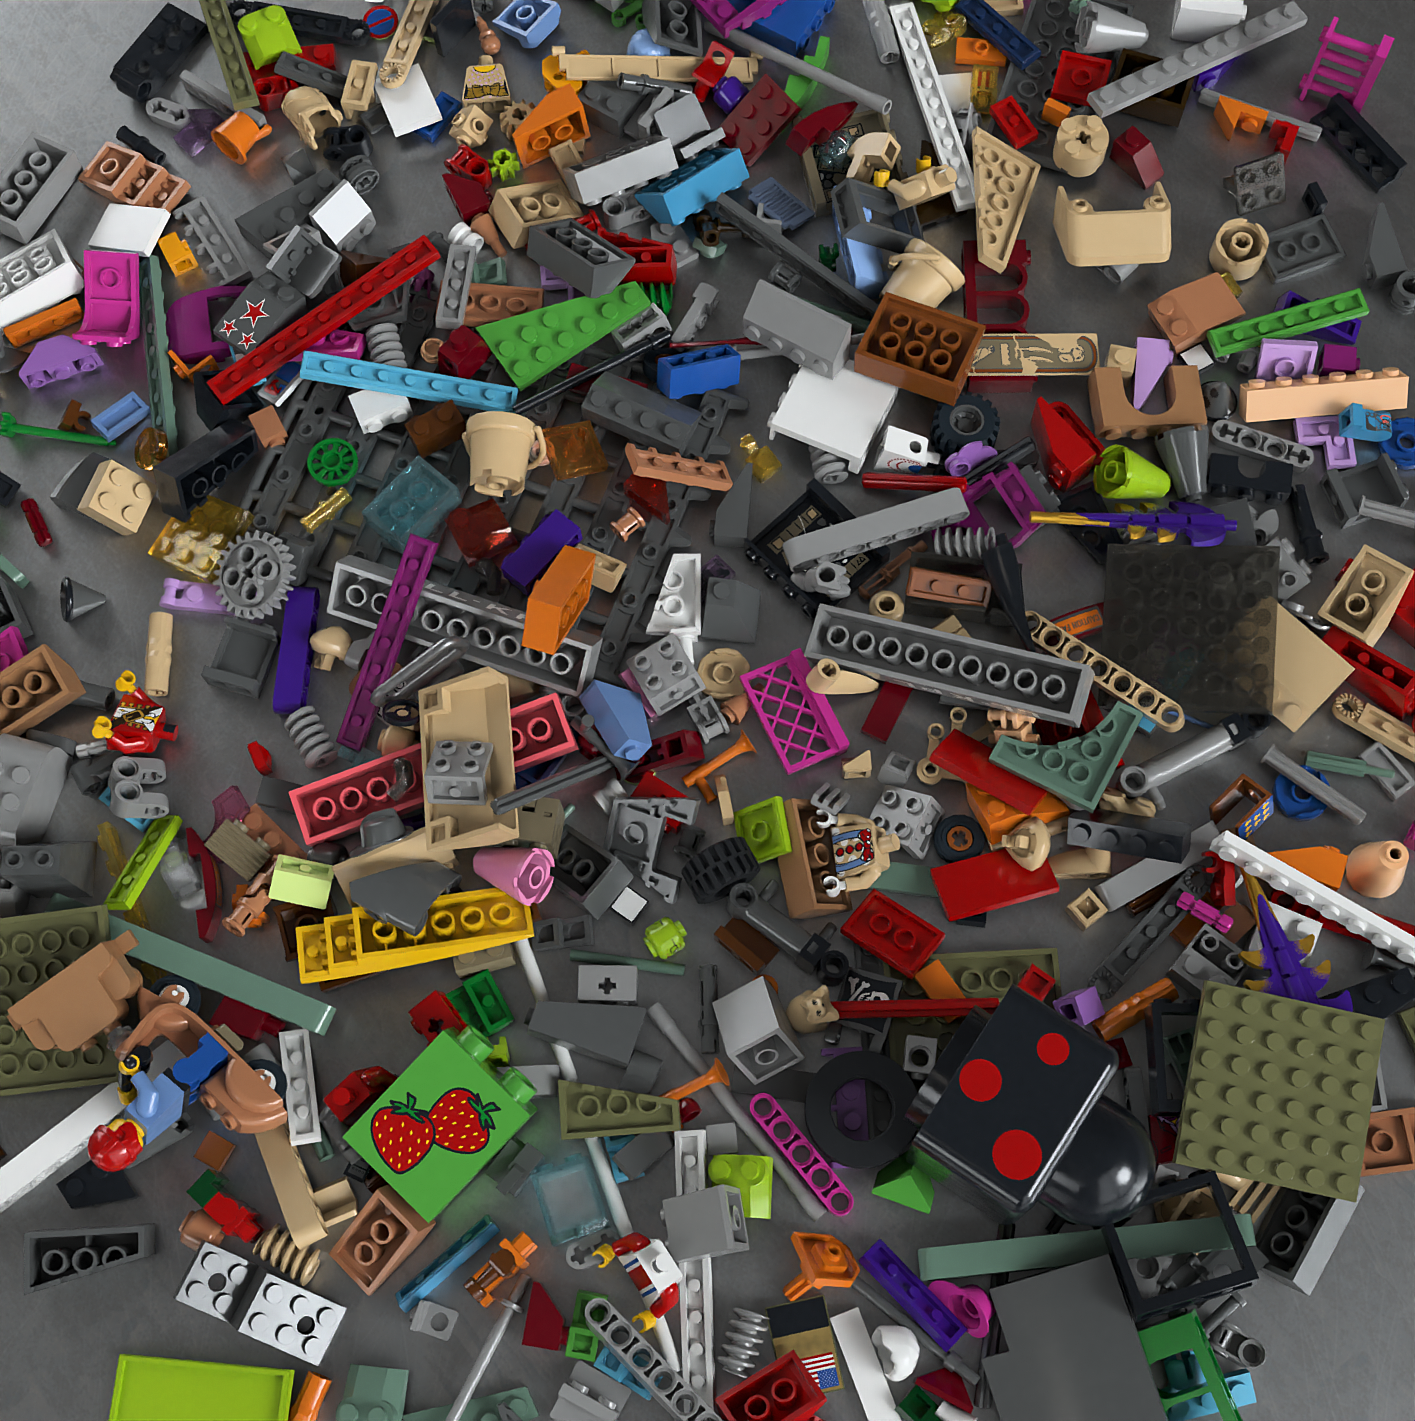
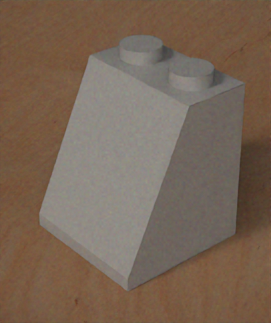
M763 976L712 1003L727 1056L754 1085L806 1058L776 991Z
M723 1184L662 1200L663 1208H661L660 1216L663 1226L667 1228L668 1239L665 1240V1248L675 1263H684L750 1250L740 1188Z

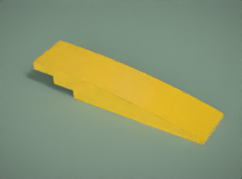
M497 887L440 895L427 911L428 919L426 924L416 937L389 922L387 924L378 922L370 917L363 907L352 908V914L324 917V923L296 927L301 984L390 970L534 937L530 906L521 904Z

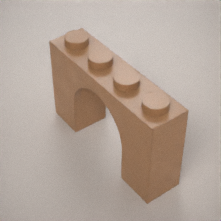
M1197 365L1171 366L1163 377L1167 411L1158 415L1142 413L1129 403L1124 392L1120 367L1094 368L1087 379L1096 438L1116 440L1120 437L1142 439L1158 436L1162 439L1164 438L1163 432L1181 427L1194 426L1195 431L1202 430L1201 425H1207L1208 422Z

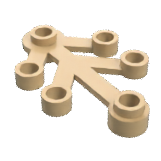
M961 707L953 708L950 712V733L954 728L962 732V725L966 721L967 713ZM960 713L963 719L955 720L953 714ZM987 717L985 725L972 733L970 737L982 742L989 736V733H995L994 730L998 726H995L993 722H989ZM931 724L927 731L929 738L927 757L919 761L916 768L917 777L921 782L928 785L936 784L942 778L963 781L965 784L968 783L929 761L931 753L938 747L939 741L943 738L945 732L941 724ZM934 728L939 729L941 734L934 736L931 734V730ZM927 766H933L936 769V772L933 774H929L926 772L925 768Z

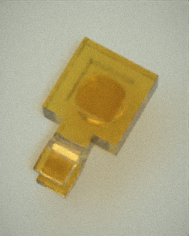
M750 433L740 439L742 441L740 446L749 456L745 459V464L753 463V475L760 483L782 469L781 462L767 445L760 449Z

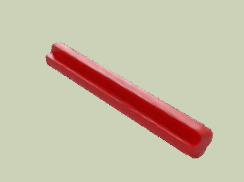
M865 472L862 476L864 488L935 492L960 488L962 493L966 492L967 489L966 477L877 472Z

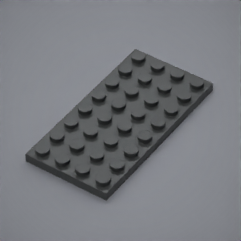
M1031 0L1021 33L1041 50V57L1024 70H1020L1013 62H1010L997 102L1012 95L1039 132L1037 140L1017 149V151L1043 167L1068 173L1063 168L1059 169L1053 159V149L1059 127L1042 120L1041 117L1044 104L1051 96L1062 50L1077 53L1075 42L1079 43V35H1075V28L1079 14L1075 15L1074 12L1069 11L1068 7L1071 0ZM1091 0L1130 17L1134 10V5L1115 0ZM1120 51L1084 54L1112 61L1106 85L1110 84ZM1056 100L1071 107L1069 118L1076 115L1098 116L1092 107ZM992 117L987 133L1014 148Z

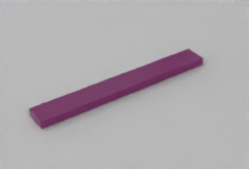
M410 533L336 739L337 743L359 752L364 751L379 710L378 706L371 703V694L391 677L439 543Z

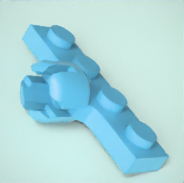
M1185 1350L1180 1352L1182 1360H1177L1176 1354L1165 1358L1164 1365L1168 1384L1161 1391L1173 1393L1206 1382L1194 1351ZM1246 1368L1223 1374L1237 1407L1257 1402L1251 1375ZM1209 1392L1173 1405L1169 1408L1168 1418L1169 1421H1185L1217 1413L1219 1410L1212 1393Z

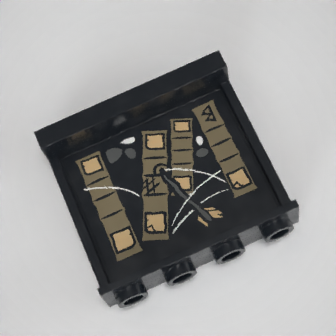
M813 478L807 484L806 492L751 541L748 538L744 539V555L751 563H758L763 568L764 575L771 582L776 581L782 587V592L789 600L793 601L795 599L801 605L802 612L809 619H815L820 603L838 607L849 596L832 601L828 594L817 591L805 592L798 588L791 581V575L794 572L790 569L782 545L791 538L857 517L819 481ZM884 545L831 563L846 568L844 576L850 580L848 585L851 588V595L889 561L891 550Z

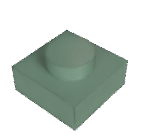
M696 236L692 246L698 249L699 253L704 257L715 258L724 254L727 244L719 240L718 245L708 247L702 243L699 236Z

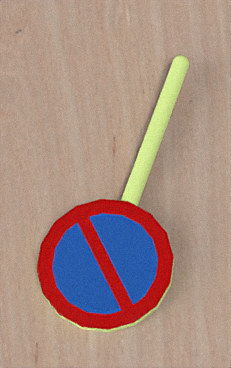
M374 6L363 17V21H366L370 28L371 38L376 40L388 39L396 32L399 25L398 15L389 6ZM424 35L422 40L435 44L434 38Z

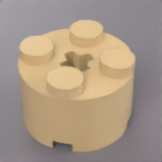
M1076 115L1065 118L1062 121L1053 149V159L1059 169L1063 168L1068 171V175L1073 177H1086L1096 172L1097 168L1104 161L1109 143V133L1102 123V119L1097 115Z
M1236 218L1224 223L1216 234L1210 249L1209 260L1212 268L1220 274L1224 281L1245 280L1252 277L1259 270L1269 245L1268 235L1261 225L1247 222L1248 219Z

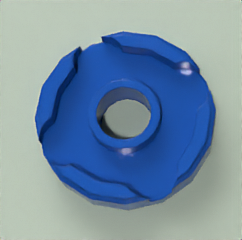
M1409 417L1397 418L1391 421L1392 437L1378 442L1380 454L1387 452L1390 459L1396 463L1398 469H1415V419ZM1407 438L1411 440L1413 447L1404 448L1400 444V439Z
M1299 765L1330 786L1322 773L1311 769L1310 766ZM1280 774L1275 779L1272 787L1273 802L1278 811L1287 818L1295 821H1310L1319 817L1327 808L1326 804L1308 793V799H1299L1294 792L1295 787L1298 785L1283 774Z

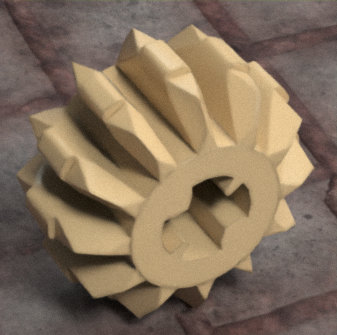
M522 99L517 104L512 100V106L504 105V112L500 113L499 117L500 128L503 134H506L509 141L513 140L512 134L535 109L533 102L526 104V101Z

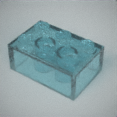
M418 455L362 511V515L370 528L403 555L410 533L427 538L462 502L458 487Z

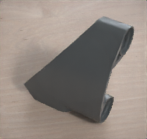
M425 862L396 867L349 882L351 901L363 907L364 911L378 922L383 924L389 922L416 937L426 924L428 919L427 911L441 893L444 895L455 893L461 883L462 875L439 862Z

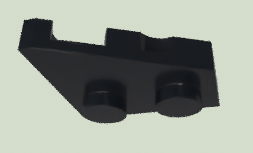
M92 1160L56 1184L70 1208L75 1210L93 1205L110 1204L116 1201L133 1200L139 1197L123 1170L115 1172L104 1171L97 1168Z

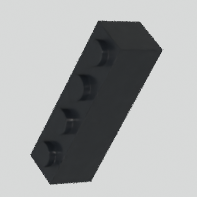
M1095 808L1093 813L1087 810H1074L1068 817L1067 844L1181 864L1190 851L1192 824Z

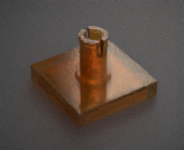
M590 420L542 429L546 442V455L557 481L607 470L609 465Z

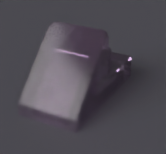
M188 109L187 112L192 122L173 137L176 144L192 158L213 141L211 131L225 121L213 109Z

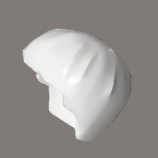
M882 1325L874 1330L871 1342L878 1350L877 1357L881 1360L885 1376L891 1381L897 1382L907 1378L912 1374L919 1357L920 1348L916 1336L910 1329L904 1326Z

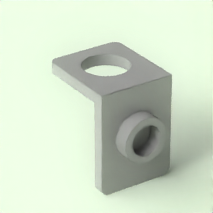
M421 1299L411 1312L409 1322H412L410 1330L420 1331L448 1341L459 1313L453 1309ZM439 1312L444 1313L448 1317V1325L442 1331L434 1330L431 1325L433 1315Z

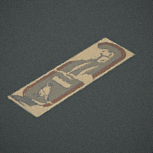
M1097 333L983 334L968 376L1090 375L1094 368H1100Z

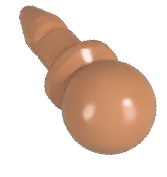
M478 16L476 22L480 32L479 41L481 42V48L486 54L495 55L500 50L501 42L495 32L488 28L486 21Z

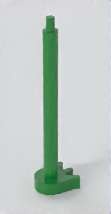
M1 413L3 421H0V435L3 437L13 438L15 433L107 447L109 445H117V441L112 440L109 443L102 436L17 424L15 417L11 413Z

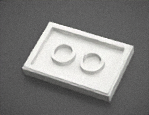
M419 63L411 66L405 82L400 87L389 89L382 85L380 78L375 79L374 88L395 137L443 120ZM390 74L387 77H389V79L390 77L393 79V77L396 78L397 74Z
M109 203L88 246L92 250L139 253V256L150 257L171 214L166 209Z

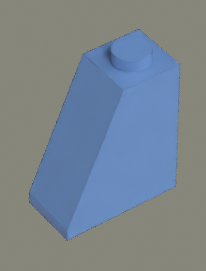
M594 679L579 696L580 702L587 713L593 716L594 725L614 756L637 762L652 746L641 695Z

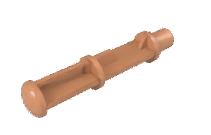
M921 540L915 546H909L884 568H881L879 572L858 587L860 596L865 600H869L870 597L900 574L899 566L909 558L918 561L920 555L928 549L926 543ZM878 573L882 575L880 579L867 589L863 587ZM885 579L887 583L870 596L868 591Z

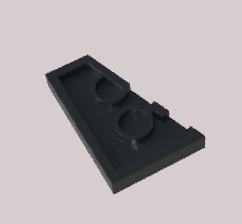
M1093 481L1057 495L1061 502V505L1057 506L1060 512L1109 513L1101 495L1096 492ZM1062 524L1101 565L1127 554V550L1116 528Z

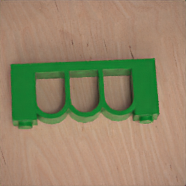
M1195 1308L1137 1329L1150 1369L1152 1363L1192 1348L1206 1379L1204 1383L1173 1393L1164 1392L1157 1388L1168 1421L1170 1407L1209 1392L1212 1393L1223 1421H1243Z

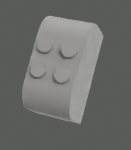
M7 733L0 735L1 855L2 846L42 842L73 762V758L61 748Z

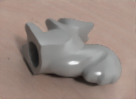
M825 561L820 566L809 569L807 572L799 571L791 575V581L801 590L828 594L832 601L845 598L851 593V588L848 585L850 580L844 576L846 568Z

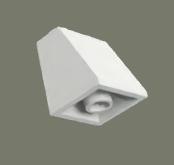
M1175 0L1171 39L1201 43L1240 25L1241 21L1245 20L1247 5H1243V0Z

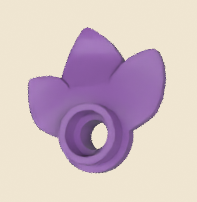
M982 441L971 442L963 446L959 452L953 453L946 459L944 463L945 469L952 476L962 477L998 455V453L990 446H983Z

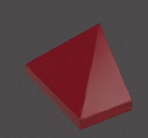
M945 1367L917 1376L912 1382L969 1414L974 1409L962 1377L954 1371L951 1373Z

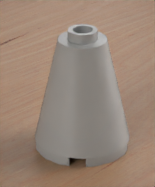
M1087 1L1088 7L1083 6L1081 8L1075 28V35H1079V43L1075 42L1077 53L1122 51L1123 48L1133 50L1140 49L1143 44H1146L1149 30L1144 22L1094 1Z

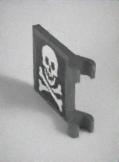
M849 966L837 1001L899 1000L904 982ZM846 1018L830 1021L824 1039L829 1044L838 1045L842 1026L873 1034L874 1037L869 1051L884 1055L893 1018Z

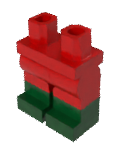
M207 1169L186 1192L216 1222L224 1225L221 1230L227 1236L240 1237L245 1243L250 1241L254 1244L267 1231L256 1220L261 1214L255 1208L249 1207L246 1202L237 1200L224 1187L230 1180L222 1172Z

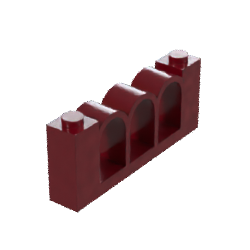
M1026 239L1015 240L1007 266L1001 274L978 261L977 240H963L961 271L965 278V283L962 285L964 318L978 323L977 309L998 308L1011 309L1020 316V320L1015 323L983 324L986 325L984 334H1029L1025 329L1030 308L1028 301L1024 298L1028 279L1026 266L1031 264V250H1026ZM975 277H1010L1016 281L1018 287L1009 291H976ZM967 376V392H972V394L1031 393L1033 383H1037L1038 376Z

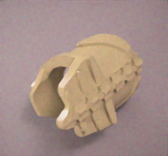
M302 86L290 90L281 104L282 111L298 130L300 140H303L305 145H308L313 150L318 148L315 140L323 136V131L326 128L341 127L342 113L339 110H335L326 96L317 88ZM322 110H326V114L320 115Z

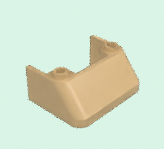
M1155 182L1153 195L1144 201L1143 209L1094 212L1091 204L1084 199L1069 201L1064 187L1058 186L1052 223L1068 263L1084 267L1162 263L1169 259L1171 253V205L1161 182Z

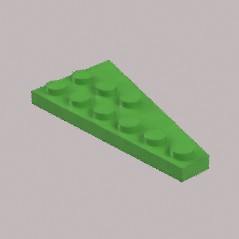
M633 281L619 285L612 293L601 295L599 298L581 296L475 328L521 392L649 307L651 303L637 282Z

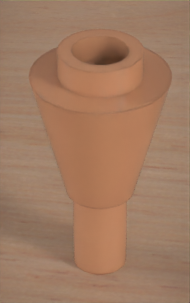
M479 213L471 220V231L478 233L484 239V242L492 247L498 257H504L507 251L499 241L491 214Z
M761 683L756 684L752 688L762 693L765 690ZM745 692L720 704V712L728 724L739 725L752 704Z

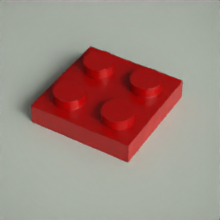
M1062 50L1050 98L1091 107L1086 101L1088 94L1106 86L1112 61Z

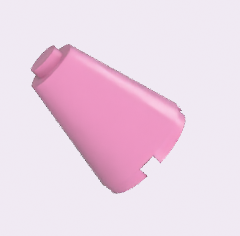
M483 847L473 858V868L477 875L521 904L531 906L533 902L538 904L546 897L552 886L554 877L550 876V866L555 868L552 854L546 849Z

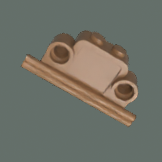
M129 929L114 940L101 942L7 1009L9 1015L6 1017L15 1031L23 1028L32 1044L40 1050L60 1048L63 1051L69 1052L80 1048L82 1053L97 1045L98 1041L96 1038L105 1033L108 1036L122 1027L120 1021L125 1019L129 1013V1005L125 999L136 996L139 988L143 986V977L140 971L131 966L124 956L139 945V941Z

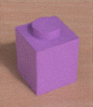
M1095 986L1071 991L1052 1002L1057 1012L1079 1026H1084L1105 1014Z

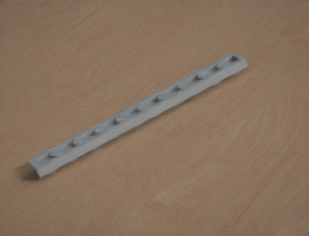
M1291 1L1090 92L1086 101L1100 118L1106 117L1296 30L1306 24L1308 17L1294 1Z

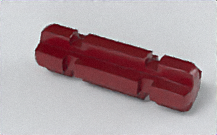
M33 498L23 500L20 505L23 512H25L30 529L34 533L36 543L40 547L50 545L52 537L48 533V528L41 512H39L36 501Z

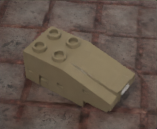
M542 797L518 807L519 838L490 845L492 847L542 848L548 850L552 854L553 859H557L565 821V813L560 799Z

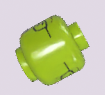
M663 917L646 928V937L643 938V941L654 958L658 956L661 959H667L685 947L683 937L687 933L679 920L673 922L671 918Z

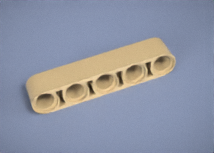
M285 1122L275 1129L263 1133H254L289 1232L298 1249L301 1250L328 1236L325 1221L297 1146H291L288 1123Z

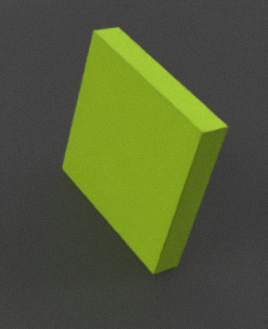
M774 796L733 812L737 837L745 839L758 864L792 852L781 796Z

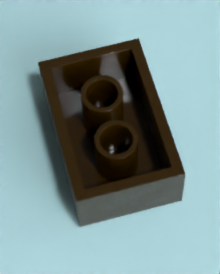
M1123 48L1112 82L1163 59ZM1195 76L1119 110V112L1178 128Z

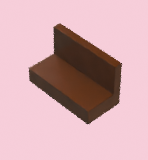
M733 917L725 927L721 925L714 933V940L756 976L760 975L780 952V949L743 919Z

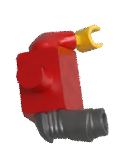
M380 1066L355 1070L323 1099L326 1106L320 1114L319 1123L325 1125L333 1146L340 1148L343 1153L352 1147L342 1138L349 1130L347 1126L352 1127L396 1081L398 1078L396 1075Z

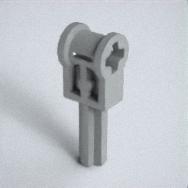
M700 691L687 699L690 704L686 708L687 714L705 745L709 743V739L723 732L725 734L730 732L724 716L711 695L705 698Z

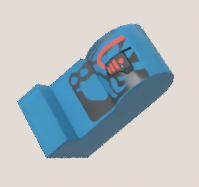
M1352 403L1338 415L1340 437L1375 442L1385 441L1392 437L1391 414L1388 412H1373V410L1363 409L1362 404Z

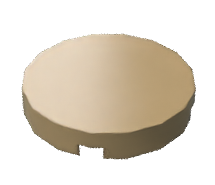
M717 648L710 651L709 654L699 661L697 673L706 686L702 693L707 697L711 695L714 701L721 703L745 693L739 677L751 672L750 665L742 654L730 648Z

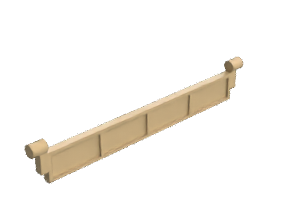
M552 46L551 48L552 56H558L559 71L566 72V80L617 81L619 74L622 72L637 76L647 74L650 78L672 82H697L698 79L693 77L692 73L705 58L695 56L565 54V46ZM749 51V57H733L725 76L728 78L735 76L742 83H752L753 74H758L757 60H762L763 56ZM712 57L716 64H723L725 62V57Z

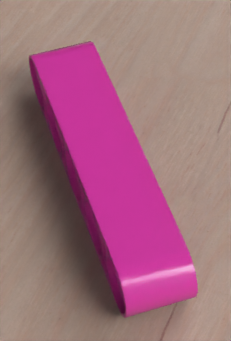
M767 1093L755 1095L750 1102V1114L806 1185L819 1198L828 1212L836 1217L847 1215L854 1204L851 1192L776 1100ZM763 1100L770 1103L772 1107L770 1113L764 1116L757 1114L754 1109L756 1103ZM786 1124L790 1128V1135L785 1139L777 1138L773 1133L776 1125ZM798 1147H804L809 1152L810 1157L804 1163L795 1161L792 1156L793 1151ZM821 1170L827 1173L829 1177L827 1185L823 1187L816 1186L812 1181V1174ZM836 1194L844 1195L848 1200V1206L843 1211L835 1210L831 1205V1199Z

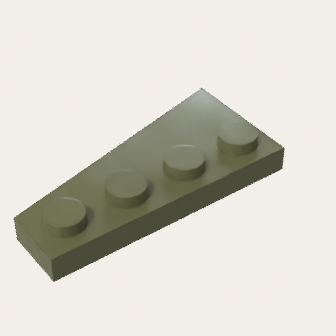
M558 1080L561 1140L681 1130L679 1100Z

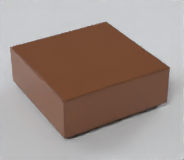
M209 1130L193 1157L221 1172L237 1145Z

